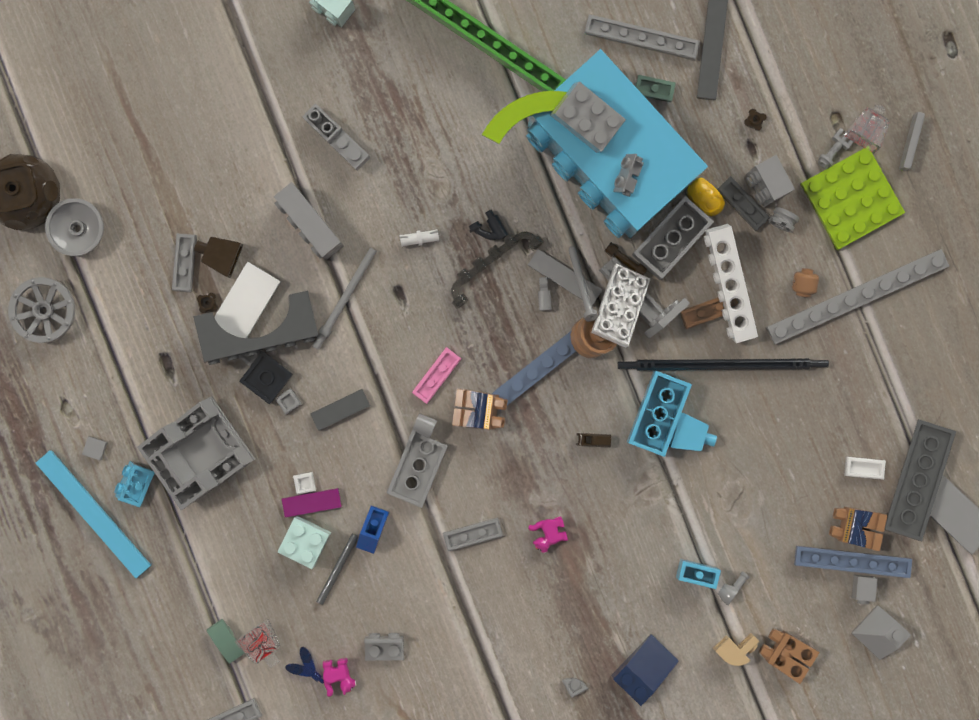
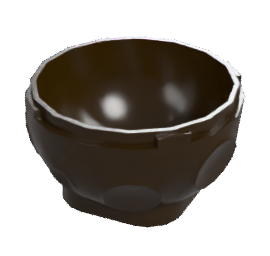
M9 154L1 158L0 223L14 230H31L46 223L49 212L60 201V183L54 170L48 163L31 155ZM15 185L16 190L12 192L11 187Z

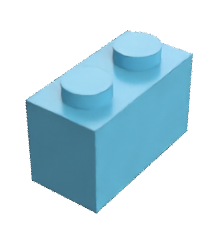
M680 559L676 578L680 581L717 589L721 570L716 567Z

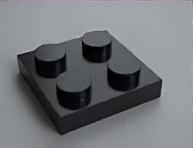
M262 351L239 382L271 405L294 374Z

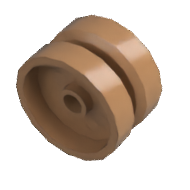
M582 318L574 324L570 334L571 343L581 356L597 358L616 347V343L591 333L595 320L586 321L585 318Z

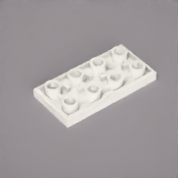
M247 262L216 313L215 320L226 332L237 337L248 338L281 281Z
M616 263L598 311V318L595 320L591 333L625 348L628 347L650 278Z

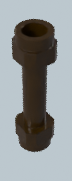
M612 242L604 250L610 257L615 256L634 272L644 275L648 270L641 263L638 265L619 251V247Z

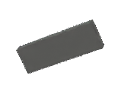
M731 176L717 189L722 197L755 231L770 219L766 212Z
M360 389L310 414L318 431L371 405L363 389Z

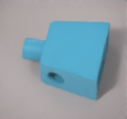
M681 412L669 447L702 451L704 444L714 447L717 436L707 433L708 424Z

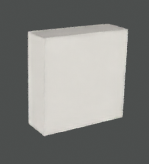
M313 472L293 476L297 495L316 491Z

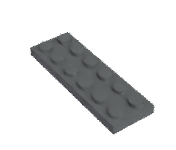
M919 419L917 420L884 530L922 542L956 431Z

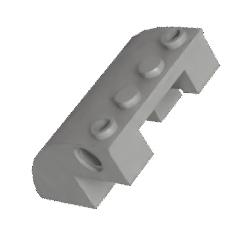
M212 396L196 404L176 421L159 429L137 447L180 510L185 509L255 460Z

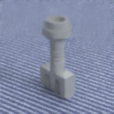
M842 128L831 138L836 143L826 155L821 154L818 164L824 169L833 165L832 159L841 148L847 150L854 142L852 139L848 143L845 141L849 135L847 132L842 138L839 136L843 132Z

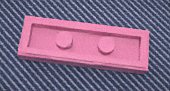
M446 347L412 393L428 404L460 362L461 358Z

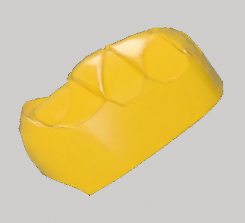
M698 178L687 188L686 193L689 200L708 217L716 216L724 209L725 202L722 195L706 179Z

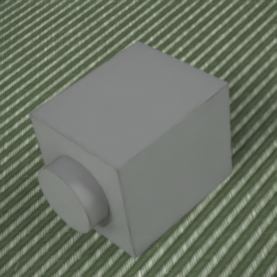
M854 575L852 598L857 600L859 604H869V601L875 602L877 578Z

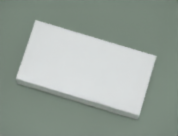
M846 457L844 476L884 480L886 461Z

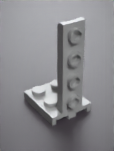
M615 257L599 270L608 281L614 265L617 263L623 266ZM646 292L639 315L650 326L644 334L651 338L669 324L690 303L686 298L680 302L676 299L663 310Z

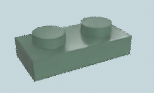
M638 75L635 87L644 97L672 102L676 82Z

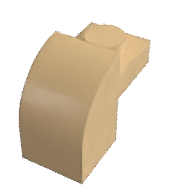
M750 633L737 646L726 635L713 649L728 664L741 666L751 661L746 654L752 653L758 647L757 643L759 640Z

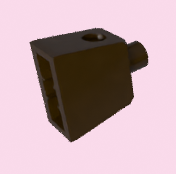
M210 237L207 244L198 240L194 251L203 254L202 263L220 274L231 278L243 244Z

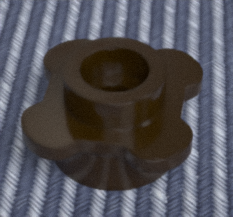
M750 109L749 116L744 121L745 126L760 131L763 121L767 118L766 114L759 113L756 109Z
M214 293L197 297L201 313L218 309Z

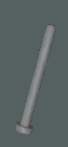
M570 246L568 251L586 311L584 318L586 321H593L598 318L596 310H593L576 248Z

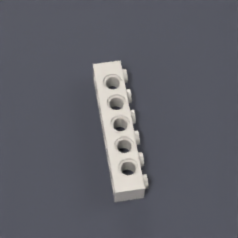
M725 224L705 230L704 242L706 247L710 249L711 254L708 255L711 266L714 265L715 273H713L715 284L719 285L720 291H717L720 303L723 302L724 305L722 315L724 320L728 322L729 327L726 328L727 335L735 343L758 337L732 226ZM724 243V250L717 252L718 244ZM725 261H729V268L722 270L721 265ZM733 280L734 285L731 288L727 289V281ZM738 298V304L731 307V300ZM742 316V323L735 325L736 318Z

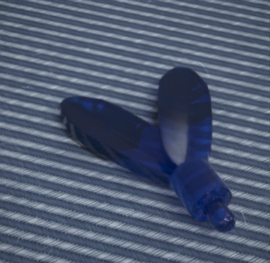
M301 647L300 657L303 665L292 663L286 665L285 669L295 675L312 676L316 682L319 681L323 684L324 680L316 671L309 650Z

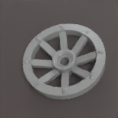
M44 277L33 278L23 282L13 292L8 306L9 320L21 337L37 343L52 342L61 338L72 326L75 318L74 299L69 290L60 282ZM38 285L51 286L45 301ZM31 287L37 299L36 303L22 296ZM58 290L65 300L52 305L51 303ZM18 302L32 307V311L17 314ZM67 306L65 319L54 313L55 310ZM44 307L47 309L45 314L42 313ZM35 316L36 318L28 330H25L19 320ZM50 318L62 324L54 333H52ZM43 320L46 336L33 335Z

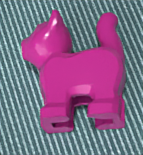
M561 516L555 519H545L528 526L530 531L542 528L545 537H539L533 541L537 550L546 553L551 545L557 544L560 541H568L565 531L558 532V527H565Z
M347 658L338 659L337 667L332 666V660L323 661V680L328 697L333 695L332 683L340 681V688L344 695L351 692L356 686V681L349 676Z

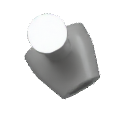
M741 572L740 577L733 586L724 584L718 592V595L726 605L731 603L746 580L750 578L746 573Z

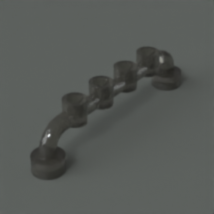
M527 231L520 232L515 236L510 233L502 240L504 242L502 246L498 248L497 245H494L487 251L489 256L485 259L479 257L473 261L474 267L469 271L466 268L461 270L457 274L459 279L454 282L451 288V295L454 299L452 304L455 308H460L468 301L465 294H459V288L463 284L469 282L475 275L486 269L488 265L499 259L522 239H528L530 241L528 246L534 251L544 243L541 236L538 235L536 237Z

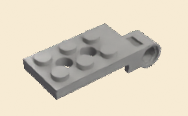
M419 413L387 494L422 508L448 445L431 439L437 420ZM415 460H423L425 463L424 469L416 470L414 468ZM409 477H414L417 480L416 487L409 488L406 481Z

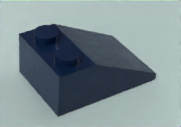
M650 634L611 676L621 688L642 706L658 689L679 660Z

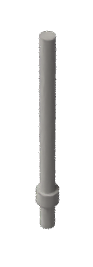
M370 247L326 324L320 328V334L313 344L314 348L319 350L326 337L330 336L331 328L377 252Z

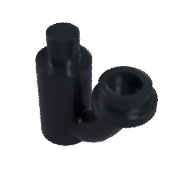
M492 209L485 212L488 218L486 222L492 232L481 229L483 225L479 221L469 226L470 233L475 232L488 240L499 241L509 235L498 214L495 215Z

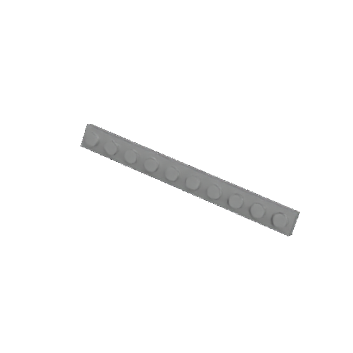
M942 249L937 250L766 328L773 344H777L949 267V264Z

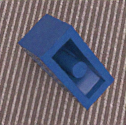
M374 506L370 507L356 548L375 553L389 514L388 511Z

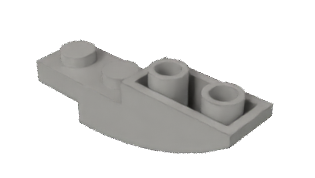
M316 103L302 116L357 171L371 158Z

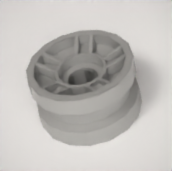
M775 207L773 210L774 215L770 217L768 222L781 230L792 233L795 229V223H798L800 218L786 209Z

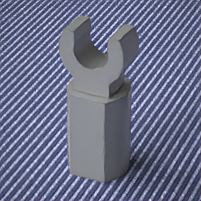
M547 277L539 278V311L552 310Z

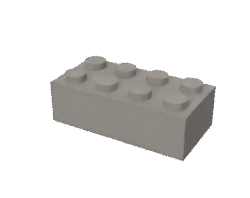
M292 182L273 196L277 200L274 204L283 214L287 213L289 215L286 219L295 229L299 228L301 230L299 235L307 244L311 242L313 245L311 250L319 259L323 257L325 260H328L344 247Z
M685 196L636 249L632 256L658 280H661L714 221Z

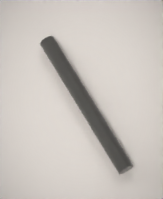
M351 534L316 601L317 603L324 604L358 539L357 535Z

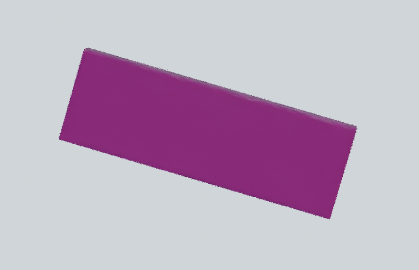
M339 488L282 498L285 517L342 507Z

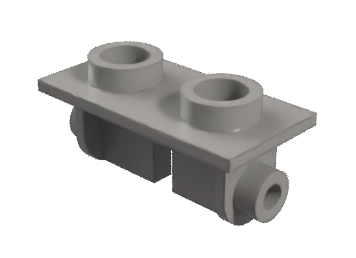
M626 154L621 162L620 174L615 179L613 192H622L623 195L628 197L633 194L637 180L631 177L632 175H640L644 164L642 162L643 158L637 156V154Z

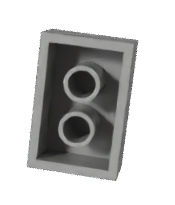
M576 82L571 86L550 114L551 117L596 153L603 151L626 120L581 82Z
M777 155L756 165L746 174L747 184L750 188H754L756 192L755 198L758 204H762L763 207L772 204L795 190Z

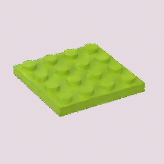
M868 146L800 184L837 250L905 213Z

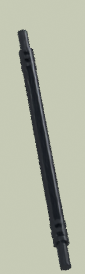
M809 358L637 359L636 361L617 362L618 369H636L637 371L809 370L810 368L829 367L828 360H810Z

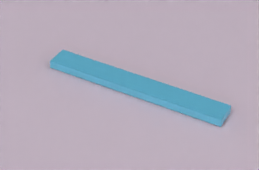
M52 450L48 451L36 462V465L135 578H138L151 566L149 561Z

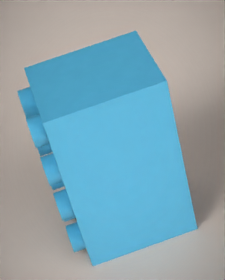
M600 49L554 91L568 92L574 83L581 82L626 119L603 151L596 153L551 117L550 114L553 111L530 116L526 138L538 152L542 153L546 148L551 151L555 156L553 158L554 163L551 165L566 182L573 176L582 185L577 194L590 209L593 210L598 205L602 207L608 214L603 222L617 238H620L624 233L629 238H632L696 180L708 166ZM626 154H637V156L643 158L642 162L644 164L640 175H632L631 177L637 180L633 194L628 197L623 195L622 192H613L615 179L619 176L622 168L621 162Z

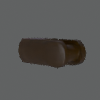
M577 433V446L611 447V434ZM586 436H591V444L586 443Z

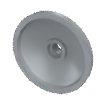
M72 198L59 202L51 209L46 219L45 231L48 241L58 252L68 256H82L94 250L100 243L104 232V223L100 212L94 205L82 199ZM80 225L81 230L76 232L75 228Z

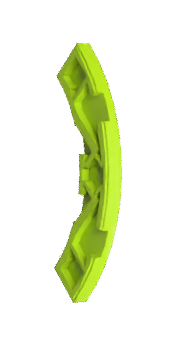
M537 92L511 102L493 117L483 131L482 136L500 144L507 132L521 120L542 112L553 111L567 92Z

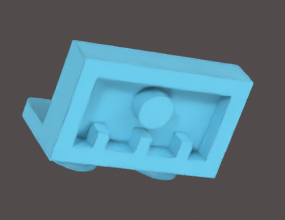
M129 461V464L123 468V478L116 485L114 493L119 501L140 507L154 476V471Z

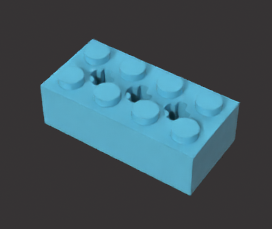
M653 371L627 443L665 457L692 384L661 372ZM667 390L670 398L664 401L661 394ZM660 408L663 416L657 419L654 413L655 410ZM654 426V430L657 431L656 435L652 434V437H650L648 429Z

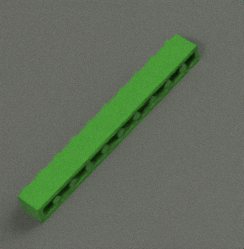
M407 0L540 91H554L566 80L450 1Z

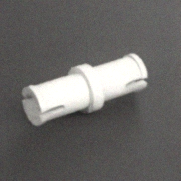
M437 229L420 232L419 230L416 233L399 235L401 247L415 244L421 246L422 243L439 241Z

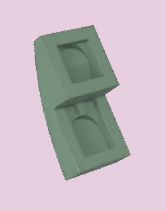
M223 619L206 629L210 638L229 664L245 654L243 646L234 637L233 631Z

